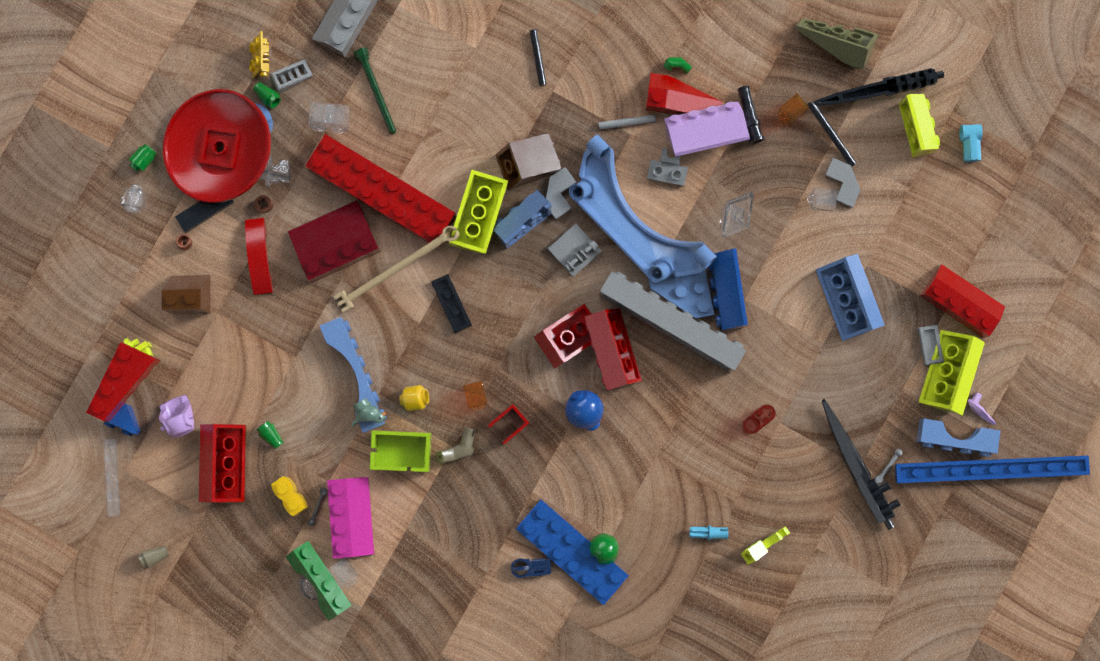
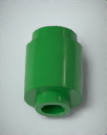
M146 144L142 147L139 146L128 159L131 162L129 166L136 172L139 170L144 172L155 159L154 156L157 153Z

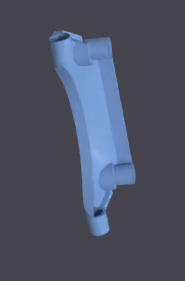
M599 135L594 136L587 143V149L583 154L579 172L581 181L570 187V197L652 282H661L672 273L676 277L701 273L715 261L717 256L702 241L687 242L671 239L659 234L643 223L627 204L621 192L615 171L613 149Z

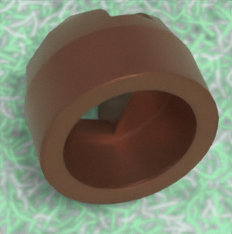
M181 234L176 238V244L180 249L189 250L192 247L193 242L188 234Z

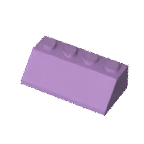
M728 102L725 105L710 106L707 109L693 110L686 114L672 115L664 118L667 139L675 157L750 140L744 113L739 102Z

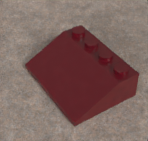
M357 200L288 231L300 264L310 283L381 252Z

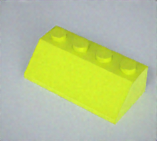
M471 170L454 227L457 228L456 231H459V237L455 241H449L450 246L470 252L486 254L508 180ZM452 230L451 237H454L455 231Z
M941 330L939 337L944 362L930 364L919 403L963 416L985 342L975 336ZM937 344L932 356V360L939 359Z

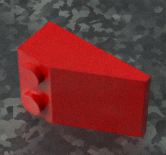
M585 303L534 336V339L554 369L591 345V336L585 327V316L591 315V312Z

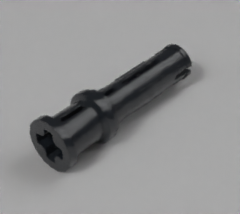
M742 86L738 88L750 137L748 142L749 144H757L765 141V136H762L761 121L756 116L750 87Z

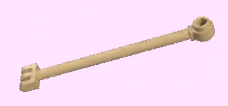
M454 226L445 227L443 234L350 294L347 295L345 291H341L333 296L334 301L342 298L337 303L338 307L346 305V307L340 310L341 313H346L354 307L351 301L447 241L457 240L459 237V231H456L457 228ZM451 230L455 231L454 237L449 235Z

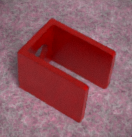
M514 404L488 425L490 429L513 409L525 422L502 442L503 445L507 444L530 424Z

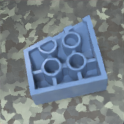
M536 190L533 194L526 197L518 207L512 208L508 212L509 215L504 219L500 218L497 220L493 233L505 248L508 249L550 216L552 205Z

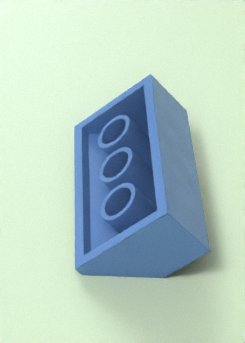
M858 254L844 257L816 269L842 341L885 326Z

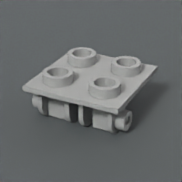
M577 224L572 226L548 248L573 277L602 252L597 247L598 245Z

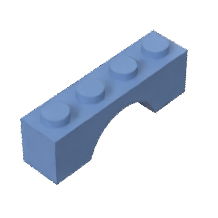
M919 419L916 442L922 443V447L933 448L934 445H939L941 450L953 451V448H958L961 453L972 454V451H977L980 456L991 457V454H998L1000 430L976 428L970 437L958 440L948 434L942 421Z

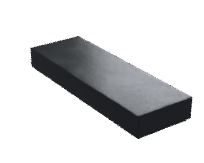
M233 199L220 203L199 201L175 216L184 232L188 233L232 205L234 201Z
M449 274L431 281L454 333L456 334L471 327L470 319Z

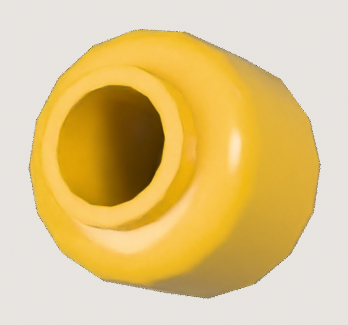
M421 385L405 387L399 396L400 404L407 411L422 410L429 403L428 390L424 389Z

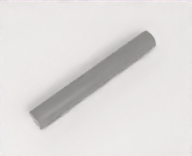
M654 114L598 122L599 130L652 123L656 122Z

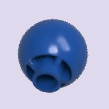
M587 390L572 393L565 405V414L568 421L573 426L586 429L587 431L596 430L600 426L604 407L599 396Z

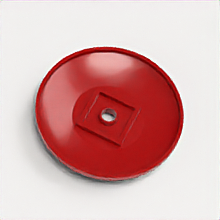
M227 89L207 90L185 101L170 119L163 140L164 164L173 183L186 195L209 203H220L235 199L252 188L262 176L271 151L270 129L263 112L246 96ZM223 143V151L217 152L218 144Z

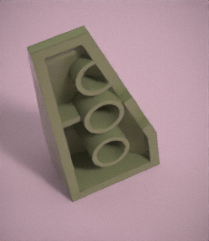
M802 19L796 27L799 32L855 69H863L868 63L879 34L861 28H854V31L843 29L844 25L837 24V26L829 27L825 22Z

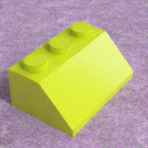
M924 94L906 95L898 105L912 157L935 153L939 149L940 139L938 135H935V121L933 117H930L929 100L925 98Z

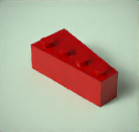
M120 342L86 413L102 421L110 422L126 403L125 401L137 390L140 383L147 378L150 371L161 360L131 345Z

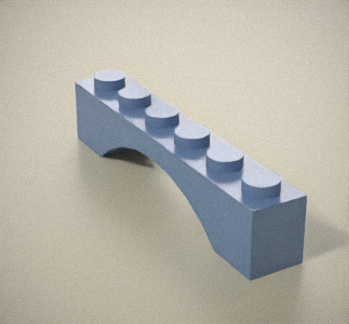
M342 317L320 325L326 343L342 353L351 364L359 385V401L367 398L372 406H376L379 411L385 412L384 409H380L377 402H380L377 392H373L370 385L373 382L370 374H365L363 367L366 365L362 355L358 356L356 349L359 347L355 338L351 339L349 334L351 327L348 320L344 321ZM385 421L381 423L359 422L362 433H367L386 425Z

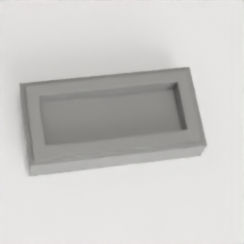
M931 325L917 328L924 366L933 363H943L944 359L938 326ZM937 344L939 359L932 360V356Z

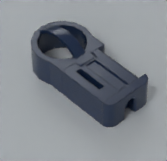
M547 557V560L545 558L531 559V561L530 558L516 559L511 565L512 574L517 578L550 575V558ZM518 561L526 562V564L528 565L521 567H513V565ZM528 570L527 573L523 575H518L514 572Z

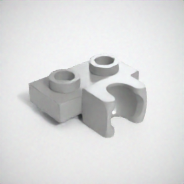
M663 147L660 161L650 160L647 178L684 186L688 167L679 165L681 156L669 158L667 156V148Z

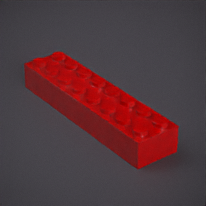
M327 134L323 136L305 165L310 172L427 243L443 234L444 228L451 226L457 217L454 211Z

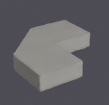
M832 158L825 176L842 183L835 201L853 208L860 193V187L851 165Z
M566 167L549 179L546 199L552 205L551 214L555 220L571 210L570 205L561 193L569 189L573 184H576V181Z

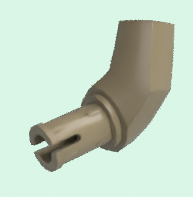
M464 427L461 443L436 452L437 461L439 463L453 462L472 455L474 452L472 445L476 430Z

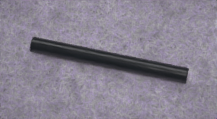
M813 101L807 106L851 167L854 166L857 162Z

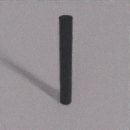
M537 29L530 30V37L539 86H545L547 83Z

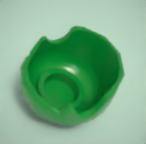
M600 533L594 536L589 544L591 556H595L598 559V563L610 564L616 560L619 546L613 536Z

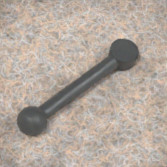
M326 488L320 489V497L311 519L307 522L309 526H314L315 517L323 497L328 492Z

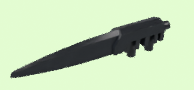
M929 68L899 76H890L883 78V81L841 91L814 102L817 106H824L884 94L886 96L936 85L937 79L944 78L943 70L936 72L935 69Z
M823 399L822 405L832 434L853 480L877 523L884 522L888 530L892 529L895 526L891 518L895 517L893 510L901 506L899 500L896 499L888 503L887 497L883 493L892 489L889 482L879 486L876 478L870 480L871 473L866 467L841 422L827 401Z

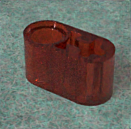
M768 404L758 407L742 421V431L746 434L757 433L775 418L776 411L774 407ZM762 410L770 411L768 413L769 418L763 417L759 420L756 417H760L764 413ZM748 420L755 422L756 427L753 431H749L746 428Z

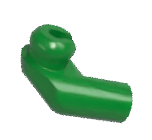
M668 57L663 65L668 71H671L673 67H679L686 74L693 68L681 57Z

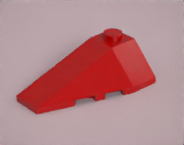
M650 73L646 111L681 115L693 110L707 109L710 106H720L723 103L669 75Z

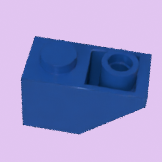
M126 403L110 422H104V425L115 428L117 426L121 428V432L129 436L133 434L139 435L141 432L132 406Z

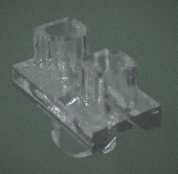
M269 156L267 166L260 177L261 180H265V186L270 187L272 182L278 184L279 181L289 183V161L281 159L277 166L272 164L273 158Z

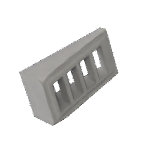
M305 60L270 73V81L279 94L313 77ZM300 67L302 68V70H303V72H304V74H305V75H303V76L301 75V73H300L299 70H298V68H300ZM292 71L295 72L297 78H294ZM286 74L288 75V77H289V79H290V81H288V82H287V80H286V78H285V75H286ZM279 78L281 79V81H282V83H283V84H281V85H280V83H279V81H278Z

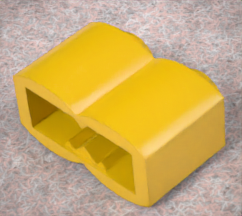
M282 476L271 484L274 494L282 500L285 510L290 515L297 516L308 508L306 499L297 492L295 483L289 477Z

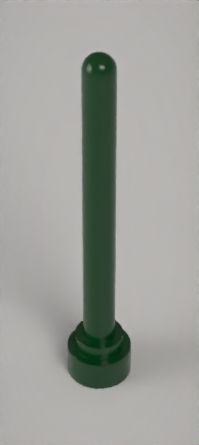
M360 48L353 52L354 57L363 66L389 133L395 134L396 128L368 61L370 59L368 48Z

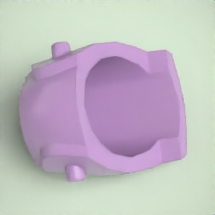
M186 395L173 398L159 406L161 410L159 421L162 424L160 429L161 431L165 430L167 435L177 438L195 429L192 407Z

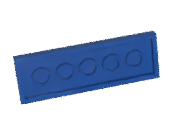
M543 500L536 504L516 528L603 605L629 576L614 562L610 564L598 563V559L595 556H591L590 541Z

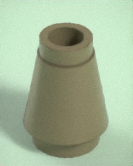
M165 545L143 550L141 554H138L144 569L147 567L150 569L169 556Z

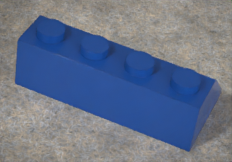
M734 248L714 253L717 258L708 266V271H712L710 287L711 290L714 289L715 291L713 306L718 311V316H715L716 326L720 327V331L744 328L748 325L737 250Z

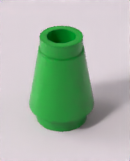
M261 82L254 86L253 91L267 108L274 109L279 105L281 97L278 92Z
M269 420L256 429L259 433L258 436L274 449L284 443L274 424H271Z

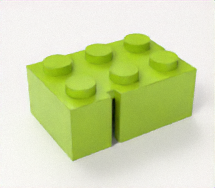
M372 430L371 448L377 449V452H371L370 470L409 471V467H411V471L430 472L432 433Z

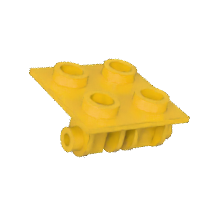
M260 31L249 44V52L252 53L249 71L252 72V78L257 74H260V77H267L269 73V59L263 58L269 57V42H267L266 38H263V31Z

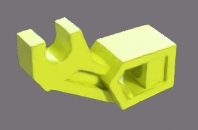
M785 526L763 541L758 540L740 554L749 565L768 552L767 548L782 540L790 532Z

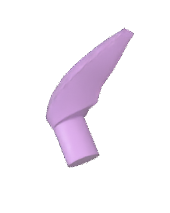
M975 392L972 399H968L970 408L979 417L995 425L996 423L991 416L978 404L982 395Z

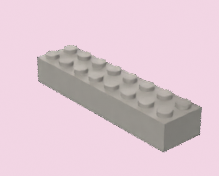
M618 271L616 273L611 272L600 290V297L727 372L735 371L746 352L743 349L744 345L735 340L733 342L726 339L727 335L718 330L716 332L709 329L710 325L701 320L700 322L692 319L694 317L692 314L686 311H678L675 304L666 301V303L661 301L658 294L652 291L649 293L644 291L641 284L635 281L633 283L627 281V277Z

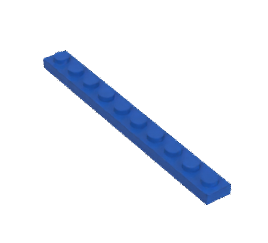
M1089 455L894 464L896 483L1090 475Z

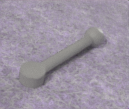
M901 449L895 450V455L882 473L876 476L878 483L883 482L884 475L898 456L902 455Z

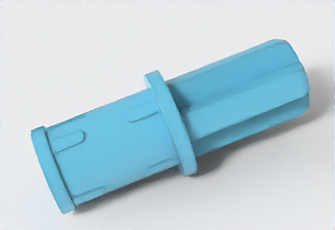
M711 525L707 527H690L689 536L691 538H707L708 541L711 539L727 540L728 527H711Z

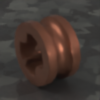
M261 195L256 198L254 205L258 211L268 213L273 208V201L269 197ZM263 199H266L265 201L268 203L267 207L264 206L265 209H262V206L259 205L260 201L263 202Z

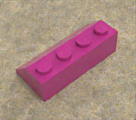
M369 477L327 480L333 559L374 554Z

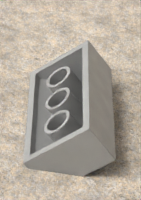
M334 0L312 40L346 57L378 0Z

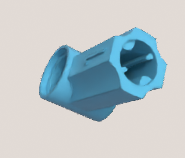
M981 124L960 126L959 137L963 143L964 162L981 161L980 141L983 135Z

